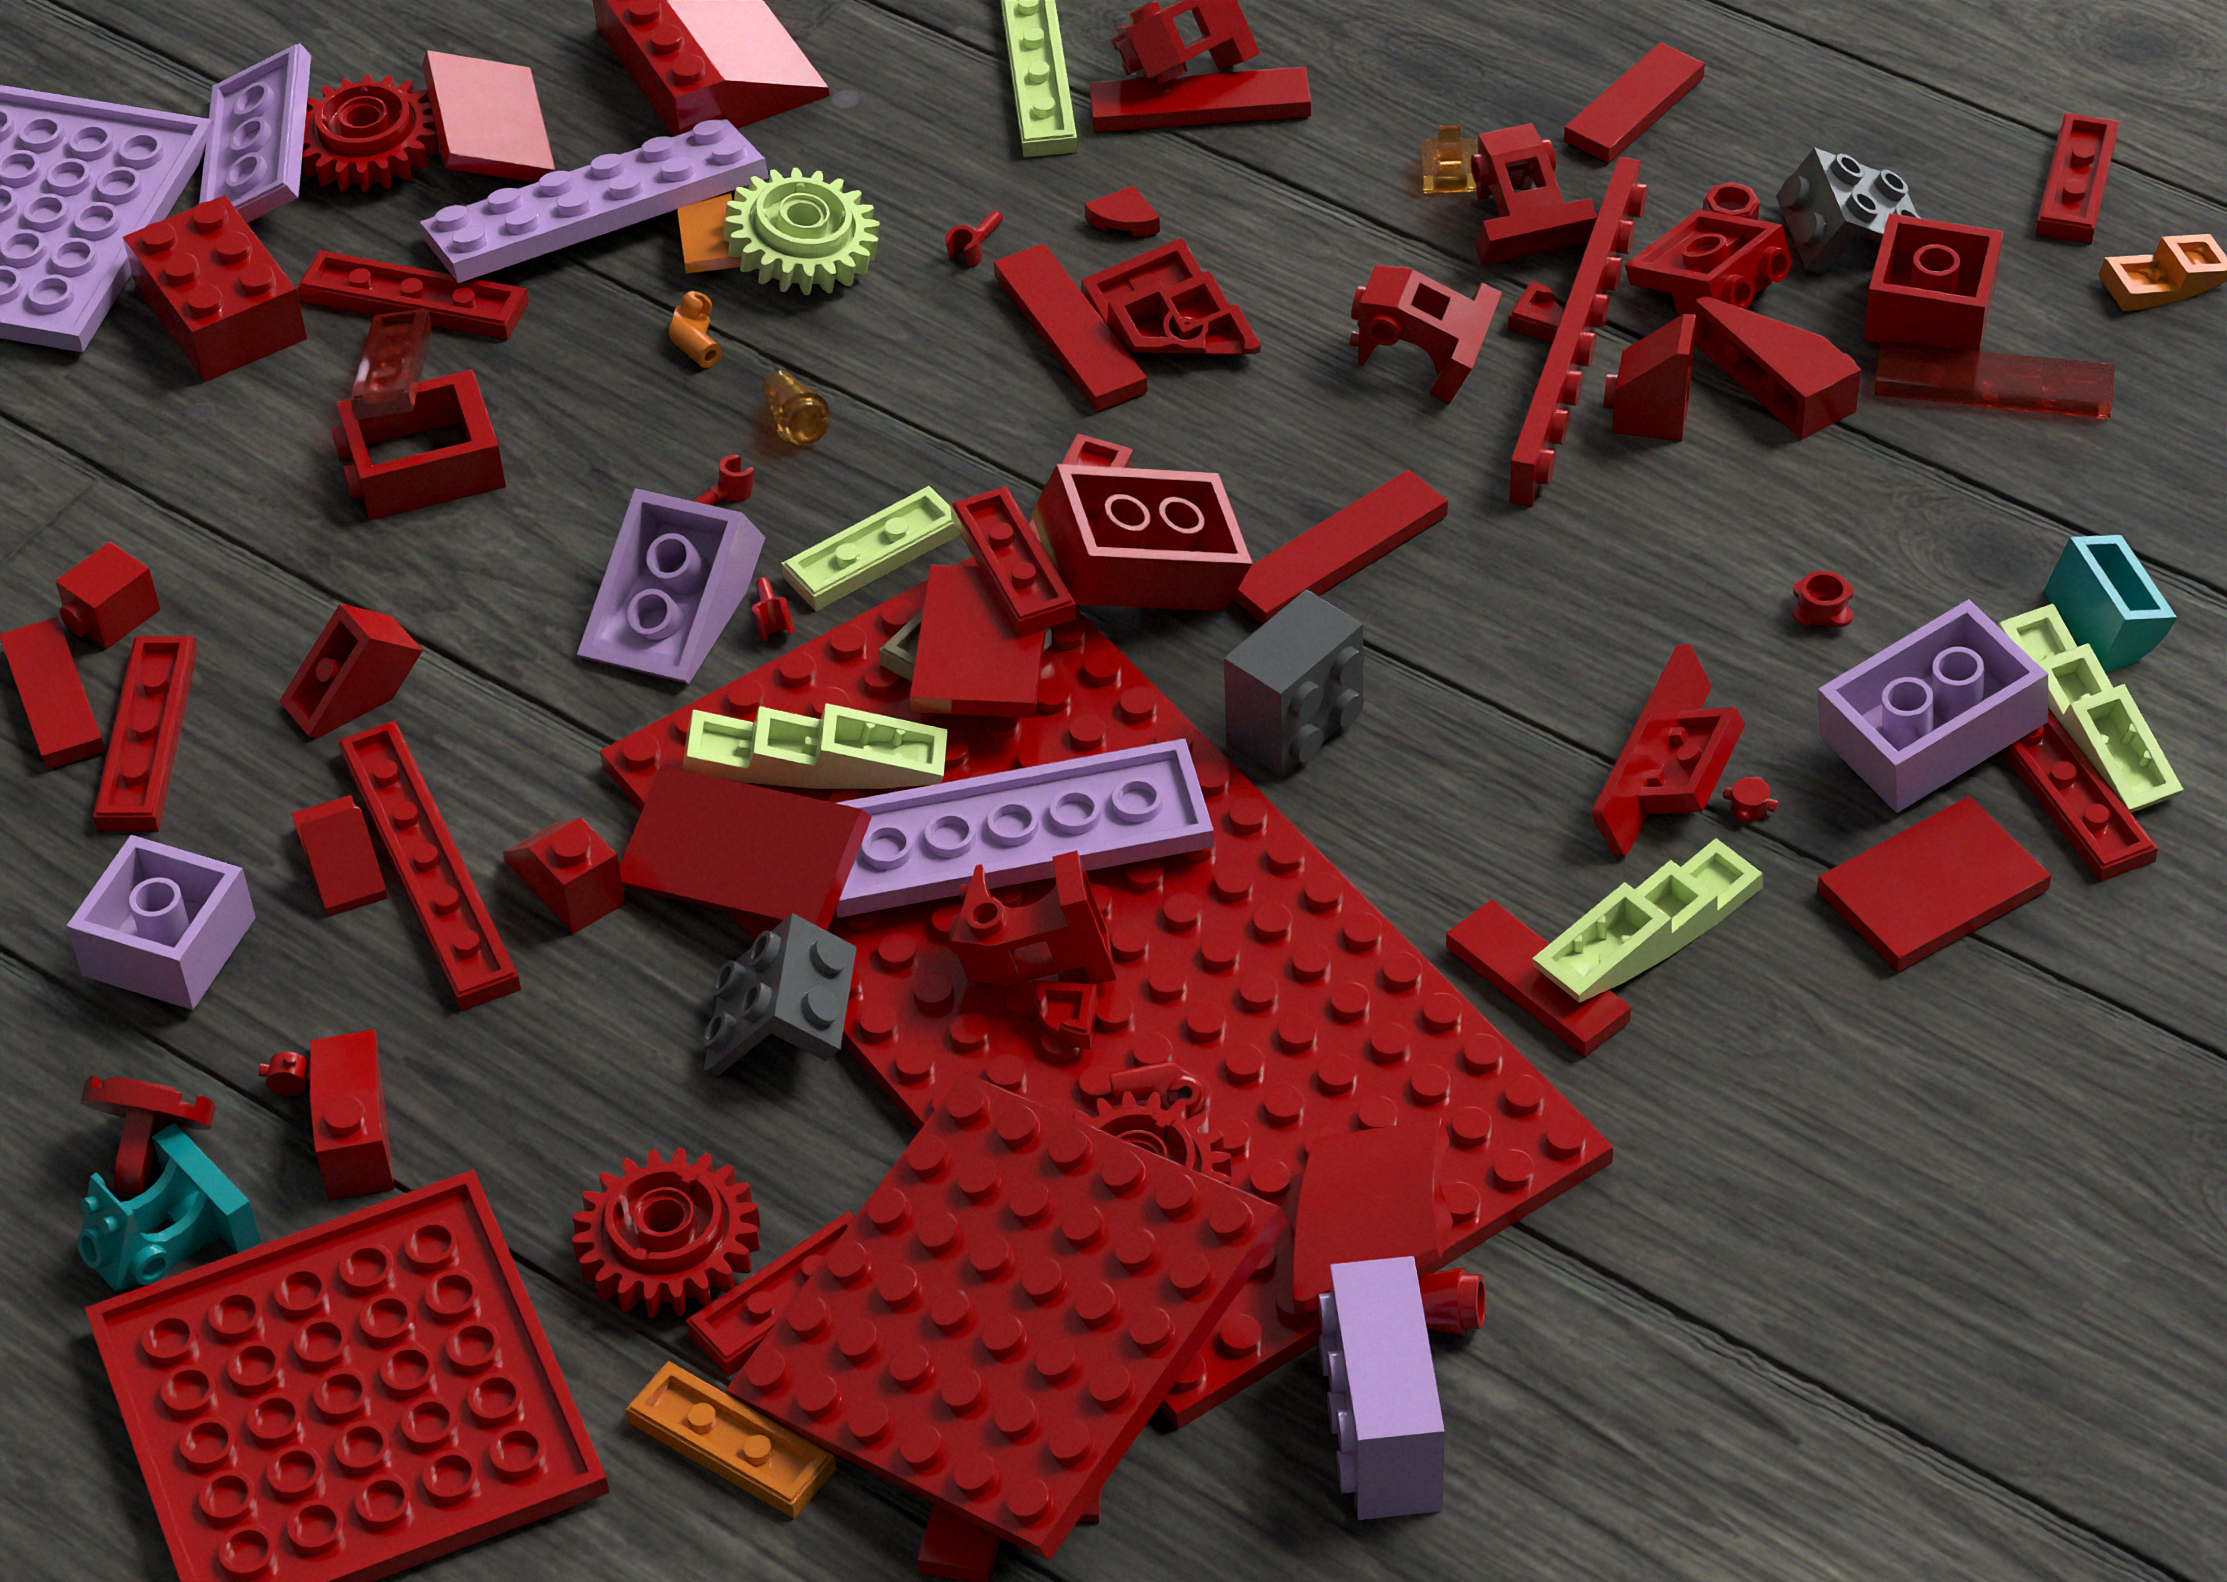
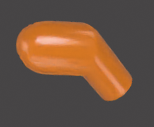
M692 291L686 293L681 300V305L675 308L669 327V337L680 350L702 368H710L717 363L722 353L721 346L706 334L710 323L708 314L712 310V303L706 295Z

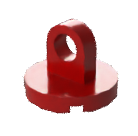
M96 1076L86 1078L80 1104L103 1113L126 1118L115 1166V1191L138 1196L145 1193L152 1176L157 1154L152 1136L160 1132L162 1126H169L172 1123L183 1129L210 1130L216 1108L213 1100L202 1095H196L195 1105L191 1106L190 1102L181 1101L183 1093L175 1091L176 1088L121 1077L103 1079V1082Z

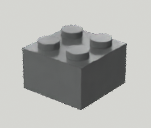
M1306 589L1225 656L1226 743L1280 778H1283L1299 763L1311 760L1319 751L1321 745L1341 727L1345 728L1353 724L1364 706L1363 624Z

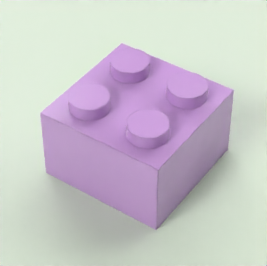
M130 835L66 928L82 976L194 1010L256 917L243 868Z

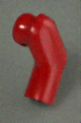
M1172 1062L1109 1072L1111 1093L1115 1105L1122 1104L1124 1092L1130 1091L1135 1098V1102L1148 1100L1153 1092H1158L1162 1109L1168 1110L1175 1102L1182 1099L1186 1101V1116L1189 1117L1196 1114L1205 1102V1090L1202 1083L1189 1072Z

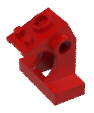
M1157 0L1127 13L1130 22L1115 27L1118 35L1110 39L1115 51H1119L1124 62L1121 65L1127 76L1135 73L1139 78L1149 79L1155 76L1158 84L1167 82L1187 72L1188 69L1185 61L1209 50L1217 70L1245 62L1260 54L1237 0H1178L1162 9ZM1191 9L1202 36L1184 46L1172 18Z
M1532 123L1478 134V154L1471 155L1470 160L1472 176L1477 186L1476 196L1478 200L1489 198V195H1493L1500 217L1483 221L1475 246L1481 266L1589 242L1597 220L1592 199L1587 198L1569 203L1563 202L1554 175L1556 169L1555 152L1549 139L1541 140ZM1533 181L1536 185L1535 189H1531ZM1519 189L1521 192L1514 193V190Z
M1375 264L1367 286L1359 285L1355 291L1351 318L1358 321L1359 332L1352 331L1349 345L1359 347L1358 364L1361 366L1365 365L1369 356L1378 345L1391 346L1399 340L1417 345L1428 353L1437 373L1429 394L1450 404L1474 366L1502 292L1481 283L1473 297L1469 299L1413 269Z
M1078 850L1052 856L1056 877L1055 886L1042 900L1022 907L1009 908L1003 906L995 896H991L983 865L975 866L970 884H961L959 896L961 900H964L960 915H955L952 918L949 929L951 951L958 955L969 981L1009 986L1083 966L1091 984L1116 980L1108 929Z

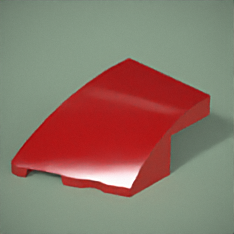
M1183 237L1081 280V292L1120 343L1133 352L1257 354L1261 351V344L1237 304L1229 305L1210 270L1202 272Z
M1442 1117L1314 1138L1302 1179L1294 1236L1293 1302L1298 1314L1318 1309V1294L1330 1291V1264L1414 1256L1416 1269L1442 1258L1453 1225V1220L1438 1179V1173L1450 1141Z

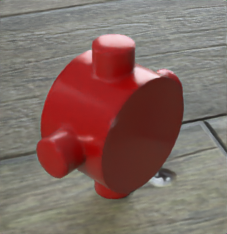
M1760 777L1742 778L1733 785V788L1726 786L1723 792V799L1731 801V812L1738 821L1743 823L1759 821L1767 815L1768 811L1775 813L1778 806L1777 800L1770 799V788Z
M276 1053L271 1057L269 1064L261 1063L259 1066L258 1075L267 1077L266 1085L275 1094L296 1096L305 1090L306 1084H310L309 1063L303 1056L297 1053Z

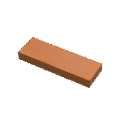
M670 1361L661 1368L626 1408L629 1424L793 1519L797 1517L836 1470L835 1456Z

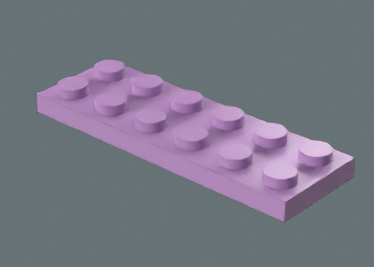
M727 119L722 121L707 120L695 125L692 131L671 138H652L646 141L641 148L620 155H601L595 158L591 165L570 172H550L542 176L537 183L519 189H500L491 193L486 200L468 206L454 205L443 208L436 213L435 217L420 221L425 242L454 279L460 283L676 210L679 207L735 190L737 187L747 186L750 184V177L752 176L764 180L769 178L765 158Z
M1186 739L839 802L837 804L860 808L872 818L835 911L837 918L957 896L959 895L961 884H970L975 866L980 864L983 865L988 889L1053 878L1055 877L1052 856L1076 850L1079 852L1085 871L1213 848L1214 830Z

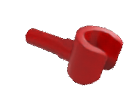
M995 210L992 211L976 228L968 225H958L951 228L945 236L949 258H955L956 254L964 249L966 264L977 266L982 260L980 245L1002 222L1003 216L1001 213Z
M729 455L724 457L719 463L718 482L711 486L704 494L693 500V502L712 506L723 499L733 502L748 499L753 490L754 468L750 467L741 472L740 456Z
M765 577L759 578L756 581V588L760 602L753 605L751 610L760 640L767 641V635L780 630H787L788 635L792 634L795 629L786 598L774 597L769 579Z

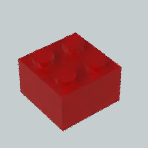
M1889 213L1869 286L1863 340L1978 359L1997 283L2004 231Z

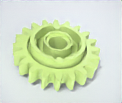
M793 168L791 177L784 179L774 169L770 170L769 183L756 176L750 177L749 189L742 187L735 189L734 201L727 202L723 240L729 242V257H742L740 265L742 272L760 269L758 279L760 284L767 283L772 278L780 280V291L786 292L792 283H798L803 294L809 295L812 284L818 283L824 291L832 293L835 279L844 285L851 286L854 273L866 275L869 261L875 260L880 224L879 221L872 220L873 205H860L862 193L859 190L845 194L842 193L844 180L839 178L831 184L823 182L821 171H816L811 178L802 177V173L798 168Z

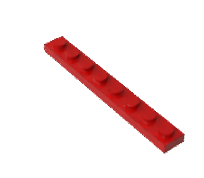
M1619 157L1511 459L1509 503L1533 507L1540 484L1550 485L1556 462V451L1552 450L1554 444L1563 445L1565 442L1570 420V411L1566 410L1567 406H1577L1583 385V372L1580 371L1581 366L1590 367L1594 358L1597 334L1593 333L1594 328L1604 329L1610 304V296L1606 295L1607 291L1616 292L1618 289L1623 266V259L1620 258V254L1629 255L1633 245L1635 221H1632L1633 217L1642 218L1645 211L1648 185L1639 184L1641 160Z

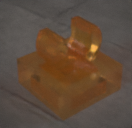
M1438 124L1437 139L1420 140L1423 193L1477 190L1470 164L1471 155L1477 154L1476 138H1460V124Z

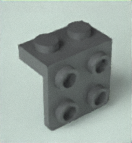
M1815 147L1793 175L1785 180L1781 190L1776 195L1805 269L1823 276L1856 235L1881 244L1889 213L1920 218L1907 193V184L1896 173L1886 169L1880 172L1859 164L1855 159L1846 154L1834 155Z
M793 913L772 931H763L746 953L736 961L730 960L726 962L715 978L713 994L717 996L714 1015L703 1037V1044L707 1047L704 1069L719 1076L769 1034H773L824 1061L828 1060L841 1047L857 947Z

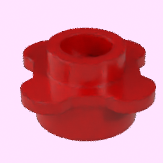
M1815 571L1794 584L1793 594L1798 598V605L1793 608L1792 616L1797 623L1804 626L1812 624L1816 626L1833 625L1841 628L1848 626L1853 621L1854 613L1848 608V601L1853 598L1854 589L1841 575L1831 571Z

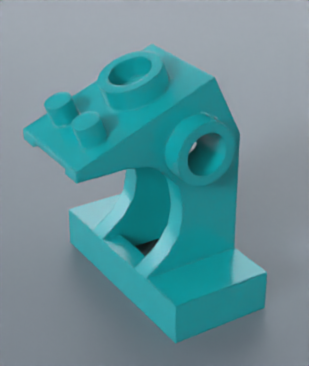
M175 1123L152 1136L163 1174L145 1193L130 1201L120 1202L106 1188L104 1180L97 1173H94L90 1176L87 1198L81 1200L84 1218L82 1230L78 1235V1251L86 1265L95 1269L114 1291L139 1284L150 1285L155 1283L168 1270L219 1236L236 1253L248 1250L261 1242L250 1201ZM167 1219L173 1224L159 1233L146 1234Z

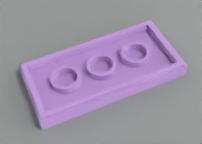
M300 43L212 86L209 119L213 120L214 127L206 141L199 204L226 195L245 222L248 223L298 198L311 55Z

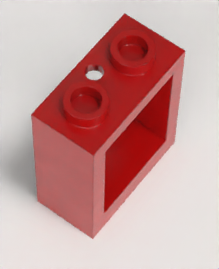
M473 369L337 402L341 426L331 428L335 448L340 462L351 460L352 464L343 466L351 500L363 499L369 521L506 487L499 445ZM459 422L461 424L466 443L371 465L365 445Z

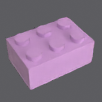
M1968 599L1818 688L1820 737L1898 813L2047 723L2048 673Z
M1414 1256L1330 1264V1293L1318 1294L1319 1318L1322 1334L1318 1335L1322 1375L1323 1377L1329 1376L1331 1392H1327L1331 1433L1338 1434L1340 1450L1336 1451L1341 1494L1354 1493L1358 1520L1441 1512L1443 1504L1445 1431Z

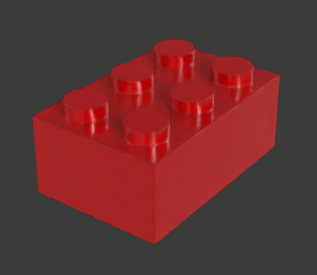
M226 195L203 202L194 208L162 221L151 223L145 228L123 236L135 287L204 382L307 339L295 286Z
M1056 464L1031 512L1043 549L1076 605L1225 611L1253 564L1219 473Z

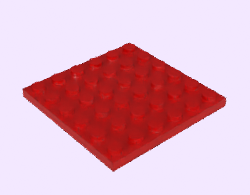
M963 1072L741 1368L726 1391L734 1399L804 1439L1050 1561L1283 1231L1288 1221L1279 1206Z
M474 1169L85 1307L91 1329L180 1582H374L610 1493L606 1474Z

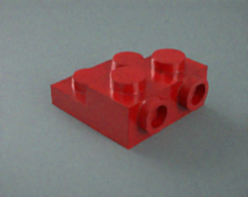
M1698 209L1624 266L1630 285L1654 289L1659 293H1671L1677 313L1695 315L1696 300L1703 296L1746 309L1756 292L1767 288L1772 282H1781L1785 279L1792 261L1781 224Z

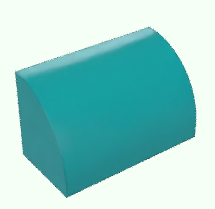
M2122 535L2070 537L2043 590L2051 604L2053 603L2077 644L2082 646L2089 643L2104 672L2126 667L2143 658L2165 638L2177 618Z

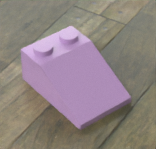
M635 488L577 655L582 659L690 684L747 593L765 536L741 512Z

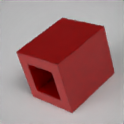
M111 541L55 581L62 603L59 613L65 625L76 636L83 637L86 635L105 650L161 610L150 568Z

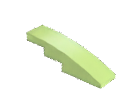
M2053 603L1999 622L1998 627L2048 673V708L2130 813L2179 796L2184 789L2125 684L2113 688L2089 643L2077 647Z
M827 703L821 719L760 706L754 722L693 710L687 729L682 770L744 783L811 789H883L941 784L944 776L947 729Z
M1715 838L1683 866L1680 867L1670 860L1636 889H1633L1624 882L1533 957V966L1579 1003L1630 980L1665 960L1717 925L1763 888V873Z

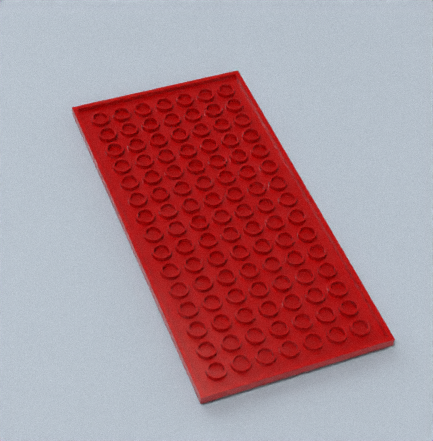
M973 556L955 565L979 567ZM926 580L599 751L602 768L642 812L660 766L682 770L687 729L693 710L754 722L760 706L821 719L827 703L947 729L944 776L941 783L1186 739L1214 830V847L1086 871L1108 929L1116 973V980L1097 984L1098 1002L1091 1050L1066 1045L1047 1033L1036 1018L1032 999V980L1091 984L1084 966L1009 986L969 981L958 955L951 951L949 944V929L952 918L955 915H960L964 900H961L959 895L837 918L835 911L827 930L829 933L857 947L841 1043L918 1132L963 1072L1073 1118V1112L1076 1110L1082 1111L1092 1118L1097 1117V1099L1101 1097L1110 1103L1113 1109L1122 1107V1104H1114L1109 1072L1172 1062L1189 1072L1202 1083L1205 1090V1102L1202 1108L1196 1114L1187 1117V1120L1204 1112L1208 1115L1209 1132L1222 1131L1224 1135V1152L1231 1154L1232 1177L1230 1178V1186L1279 1206L1288 1223L1158 1406L1177 1430L1318 1344V1335L1322 1334L1319 1307L1311 1312L1298 1314L1293 1302V1252L1297 1208L1302 1179L1314 1138L1442 1117L1450 1141L1438 1173V1179L1453 1220V1225L1442 1258L1416 1269L1417 1276L1438 1271L1613 1163L1614 1147L1077 607L1076 619L1049 627L1051 629L1052 644L1043 652L1035 718L980 715L975 717L974 715L911 712L910 691L912 682L880 665L879 649L924 608L928 582ZM745 783L833 803L930 786L921 785L883 789H811ZM1056 877L989 889L991 896H995L1003 906L1009 908L1028 906L1042 900L1051 892L1056 884ZM729 913L753 942L763 931H772L779 925ZM1147 1100L1136 1101L1137 1106H1145Z

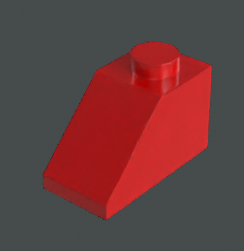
M1683 314L1622 351L1618 374H1607L1603 408L1614 409L1612 433L1683 440L1690 398L1696 315Z
M340 603L279 702L309 737L319 738L392 700L423 650L393 616Z
M582 817L555 822L503 852L504 861L572 934L577 933L626 904L617 854Z

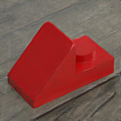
M351 795L291 813L296 834L327 917L388 898L363 813L358 806H355Z

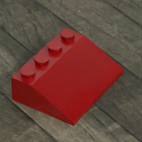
M593 0L597 29L673 136L692 131L695 125L707 120L722 121L727 119L738 129L830 96L827 84L764 0Z

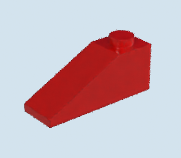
M1703 296L1696 300L1694 344L1801 440L1857 411L1861 369L1849 355L1843 354L1825 337L1708 296Z
M372 1029L310 1040V1104L315 1152L328 1201L395 1189L376 1030Z

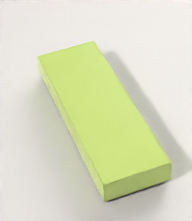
M927 486L782 562L783 578L815 611H818L958 537L960 533L951 519V507L930 486Z

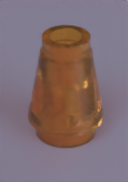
M787 371L771 373L763 382L762 392L779 436L783 440L797 445H809L821 439L829 427V406L826 400Z

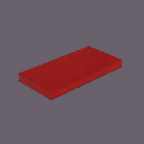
M660 766L619 866L622 885L627 889L780 924L793 913L827 931L872 817L856 807Z

